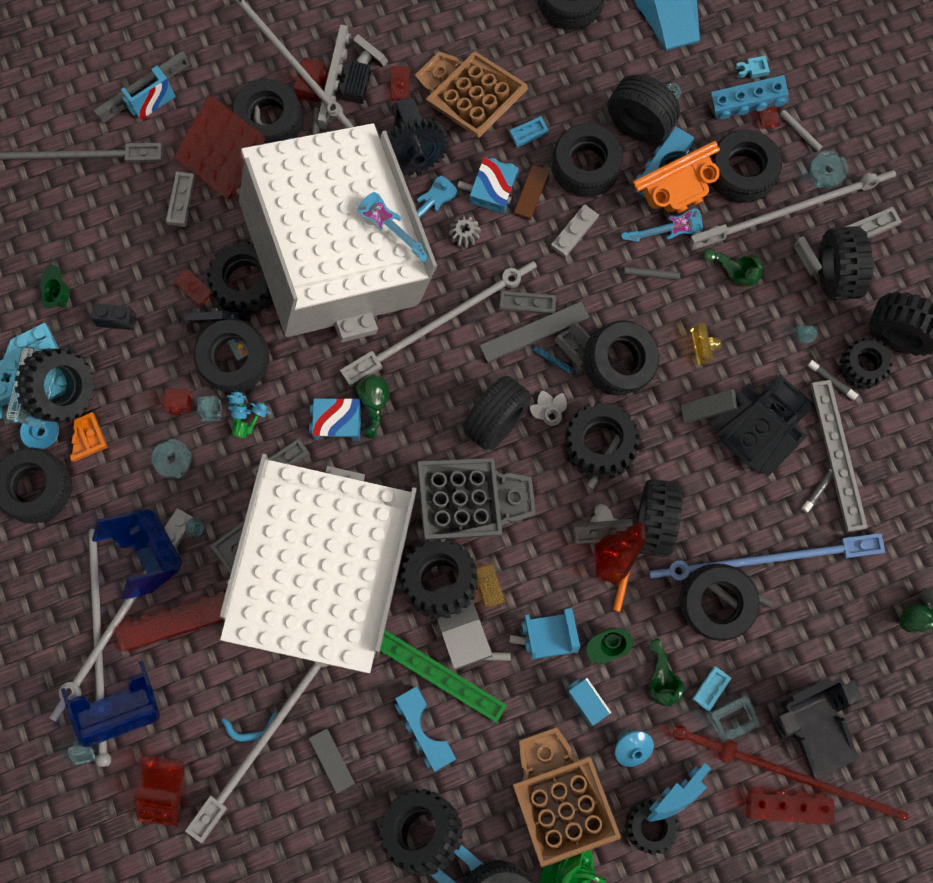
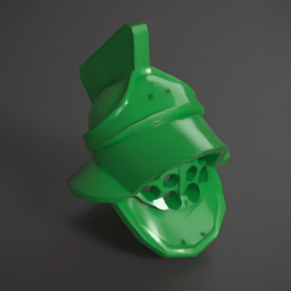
M589 850L543 867L539 883H590L591 880L598 883H606L607 879L604 876L595 874L593 854Z

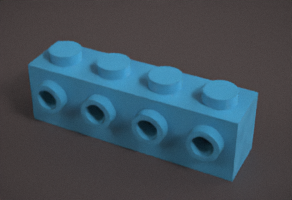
M785 75L711 92L716 119H727L734 115H745L755 110L763 111L772 106L780 107L788 103L789 100Z

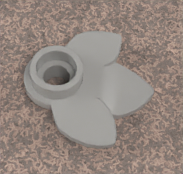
M541 391L538 396V404L530 406L531 414L536 419L543 420L549 426H556L562 419L561 413L566 409V397L561 393L553 398L547 392ZM553 414L556 418L551 420L548 416Z

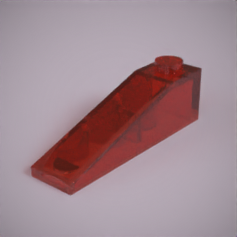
M640 522L627 527L626 531H616L615 535H606L595 545L596 578L618 584L628 575L646 540L644 523Z

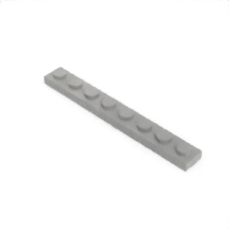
M831 380L814 382L810 386L846 533L867 529Z

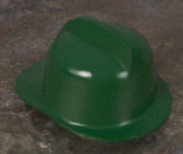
M50 265L44 270L41 277L42 304L47 309L55 306L66 307L70 296V289L63 282L61 270L55 265Z
M609 627L590 639L586 648L587 656L594 663L603 664L610 662L631 651L633 637L625 629Z

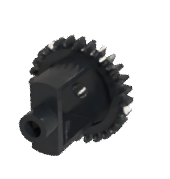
M414 99L396 101L391 107L394 116L393 132L389 130L388 134L401 172L406 176L409 172H411V175H414L415 171L420 174L422 169L428 171V166L433 168V163H440L439 158H444L443 153L448 152L449 138L446 130L437 121L433 122L429 119L427 123L425 118L421 119Z

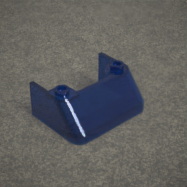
M144 509L97 519L92 541L97 542L112 538L118 547H133L146 571L145 574L127 578L121 597L122 600L153 593L179 572L182 560L154 511Z
M143 660L138 661L142 674L135 675L129 680V689L89 703L86 697L81 696L69 700L66 689H61L68 716L82 747L96 745L152 724L159 719V709Z

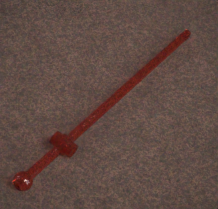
M677 725L674 728V739L677 741L686 739L720 752L719 759L725 763H731L732 759L737 758L906 821L909 819L908 814L904 811L736 749L738 743L734 740L726 739L725 743L720 744L688 732L683 725Z

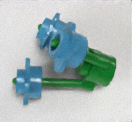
M231 392V395H227L229 404L234 405L228 408L232 410L231 416L233 417L231 435L247 438V434H252L258 417L265 418L266 414H271V412L267 411L268 406L264 402H257L256 405L250 403L253 405V408L248 410L246 405H244V400L247 399L246 396H242L243 393ZM252 411L255 413V416L248 427V423L241 421V419L247 418V414H250Z

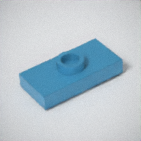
M541 116L509 130V135L516 148L549 134V130Z

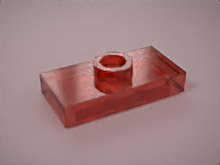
M392 66L391 101L409 99L410 66Z
M188 268L174 280L200 307L213 296L211 290Z

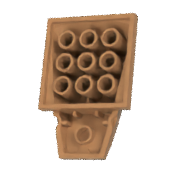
M476 51L464 62L459 61L457 57L438 52L415 74L419 82L430 93L426 98L427 104L478 138L528 90L526 83Z
M558 728L519 741L524 778L522 782L514 784L513 787L541 868L621 839L591 757L581 761L576 759L568 742Z

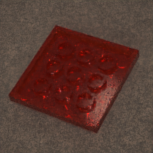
M208 95L174 158L226 199H231L242 180L244 160L241 149L262 145L266 137L216 98Z

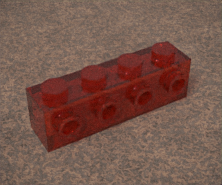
M753 789V793L747 792L746 818L834 825V799H829L828 794L815 793V797H807L805 792H794V796L786 795V791L774 790L773 794H766L765 789Z

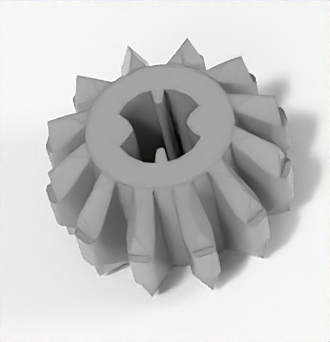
M463 215L461 221L456 218L455 224L451 223L450 225L452 230L449 231V235L452 236V242H457L459 247L464 244L467 248L468 243L474 246L475 240L480 238L479 233L481 229L478 227L477 221L472 222V217L465 220Z

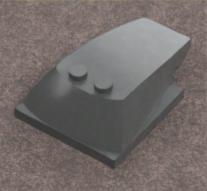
M494 458L418 461L416 463L423 540L501 536L502 525L536 515L532 477L513 473H498L495 470Z

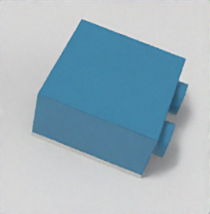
M588 678L582 682L578 679L568 686L570 690L567 692V695L589 726L595 725L611 713Z

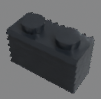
M349 61L348 67H345L343 71L344 83L341 82L339 87V93H341L343 100L364 104L371 76L369 64Z
M95 303L91 319L97 327L134 330L137 314L130 306L127 307L125 305L123 307V305L116 306L114 304L112 306V304L105 305L103 303L101 305L100 303Z

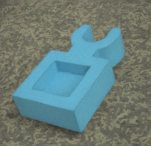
M766 56L750 58L747 60V64L739 62L735 67L736 70H743L738 73V78H744L747 74H750L751 78L769 75L770 72Z

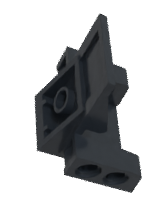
M781 374L761 394L750 384L746 385L736 396L738 409L719 414L710 424L717 431L716 435L722 439L721 442L746 465L752 466L757 472H763L767 477L807 437L796 424L815 405Z
M827 678L781 702L785 714L771 721L779 741L793 734L795 735L815 780L860 759L854 747L847 723L838 714L839 711L862 701L854 680L844 684L841 679L831 682L830 678Z

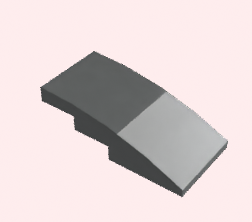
M455 583L450 584V585L445 586V587H442V588H439V589L434 590V591H431V592H433V593H440V592L447 591V590H449ZM471 599L469 600L470 606L467 609L461 608L462 613L458 615L452 613L450 614L451 618L446 619L442 615L440 619H437L455 670L493 657L473 600Z

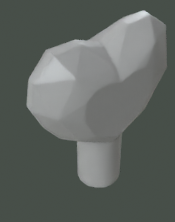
M600 504L595 507V515L591 518L590 523L618 519L613 518L612 512L606 505Z

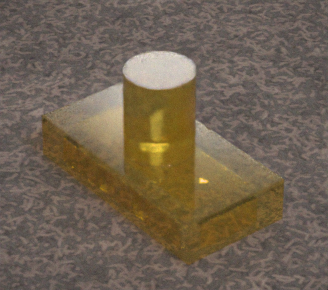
M701 323L691 330L698 366L706 365L713 359L711 350L720 349L721 347L720 339L709 338L706 323Z
M493 564L476 569L479 587L486 608L505 603Z

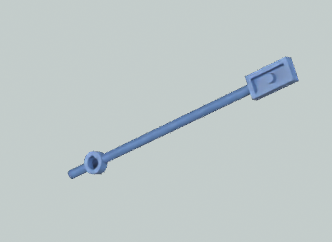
M879 533L841 539L842 545L689 566L684 561H675L667 569L649 571L650 579L670 576L675 581H682L688 577L689 573H693L699 567L708 564L720 563L741 567L843 553L844 559L883 554L885 553L882 534ZM676 568L681 569V575L676 574Z

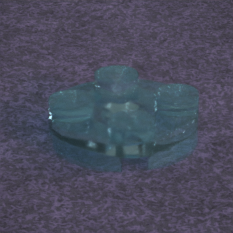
M825 151L818 154L812 161L810 175L818 187L833 188L844 181L848 173V164L842 156L835 155L836 153L833 151ZM826 166H829L833 171L831 173L826 172Z
M171 439L157 445L152 454V463L155 470L163 477L180 478L188 471L192 461V454L184 443ZM175 454L176 461L169 464L168 456L172 457Z

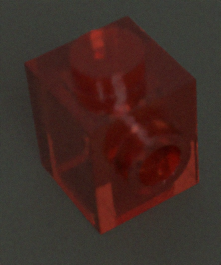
M165 389V395L162 396V406L171 415L191 413L192 394L189 390Z

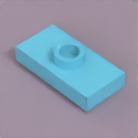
M714 666L692 700L707 711H710L731 680V677Z

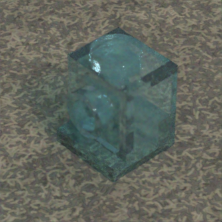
M217 396L198 397L197 412L202 416V421H221L222 402Z

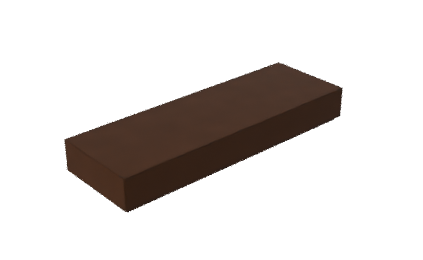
M532 165L514 215L532 220L550 170Z

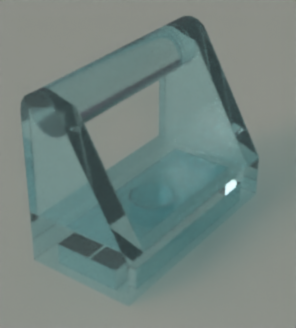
M743 696L708 714L724 744L760 726L748 696ZM745 707L751 721L725 734L719 719Z

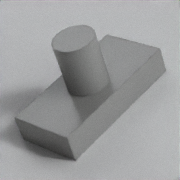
M357 34L353 40L364 51L356 61L368 64L373 57L382 66H385L388 62L387 58Z

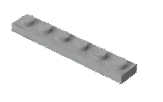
M340 25L324 91L332 102H336L335 93L339 91L340 87L339 76H342L344 70L342 63L347 58L346 46L351 41V33L348 32L346 25ZM322 101L318 123L320 129L327 130L328 123H331L332 117L327 112V106Z

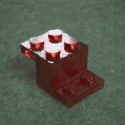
M143 755L141 759L142 776L134 794L137 821L177 827L180 820L179 804L186 788L184 761Z

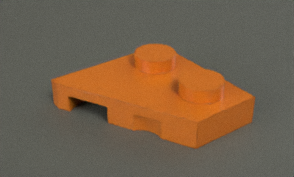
M93 412L74 420L73 452L70 455L72 462L108 448Z

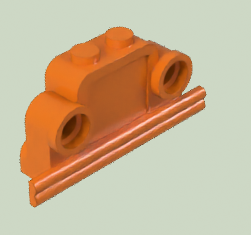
M713 141L633 181L636 191H643L648 204L652 208L659 209L664 207L667 212L677 211V213L688 209V204L692 203L694 206L704 201L702 197L706 196L709 192L707 184L715 182L719 177V169L717 165L712 163L710 158L711 155L720 151L717 142Z

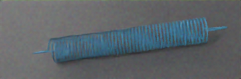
M540 346L533 349L534 352L547 358L546 360L565 370L568 374L572 372L573 368L569 369L571 366H568L558 358L554 359L556 357H552L553 355L550 353L546 354L548 352H544L545 350Z

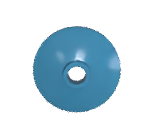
M31 415L24 420L20 429L21 439L29 448H48L56 441L59 433L57 422L42 421ZM44 430V434L40 436L39 432Z
M629 732L617 742L614 752L615 757L623 766H638L651 756L654 743L646 732Z

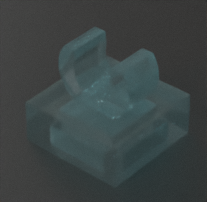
M85 739V744L79 745L75 741L73 747L68 748V755L75 765L95 761V752L91 748V743L88 739Z

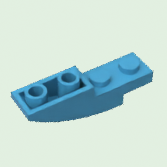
M706 763L700 768L696 766L688 775L691 777L689 781L685 779L680 785L676 783L672 789L668 786L660 795L663 798L661 802L656 800L649 808L651 814L646 819L649 821L662 820L687 808L707 788L701 781L711 768Z

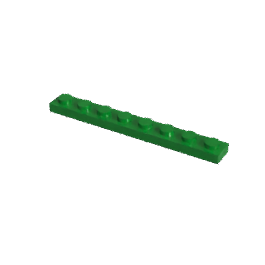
M385 630L380 651L494 722H498L507 706L506 704Z

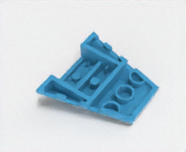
M634 0L637 9L643 13L646 18L645 21L648 25H651L654 34L665 50L700 42L697 0Z

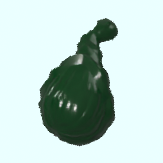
M709 248L704 251V259L707 261L717 259L721 267L728 274V278L737 286H753L762 277L763 264L754 255L743 256L733 260L729 259L725 254L715 252Z
M368 375L357 383L355 392L357 397L366 406L371 417L372 424L366 428L365 436L373 439L376 438V432L381 423V409L389 401L390 392L387 383L382 377Z
M911 604L902 612L899 620L900 627L911 633L932 629L933 611L922 604Z
M654 639L650 642L649 646L651 651L657 653L658 657L655 663V671L648 684L647 693L657 704L671 706L678 703L682 698L685 690L684 682L673 671L669 670L667 654L663 649L661 639Z

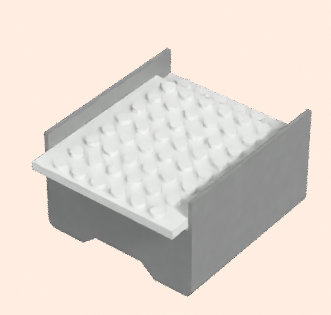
M373 123L241 149L244 166L239 204L286 337L335 326L341 343L374 335L377 333L378 328L373 316L414 307L420 303L437 268V264L386 131H382L379 139ZM372 192L378 193L386 207L400 215L401 221L393 219V221L413 240L421 243L427 255L426 262H420L419 258L411 251L412 248L385 224L382 225L383 230L380 231L373 221L360 216L357 209L361 201Z
M262 454L220 617L225 621L220 640L370 674L373 659L379 658L417 488H412V492L364 482L365 474L327 466L326 473L271 461L268 460L267 454Z

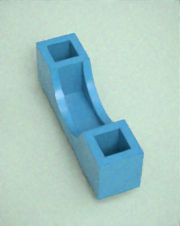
M675 126L673 131L664 139V144L657 147L653 160L649 159L644 167L645 172L642 175L639 174L636 180L659 169L669 159H679L685 156L693 144L694 137ZM643 191L637 192L638 194L645 197Z
M418 687L395 698L398 702L394 704L400 715L404 714L407 719L404 722L409 733L414 732L417 738L414 742L418 750H423L426 755L424 761L428 769L433 768L435 772L456 760L447 741H434L423 732L421 715L427 703Z

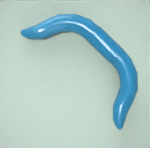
M278 712L273 713L267 727L260 732L240 734L234 731L227 719L222 718L221 720L228 735L233 740L239 742L254 741L261 738Z

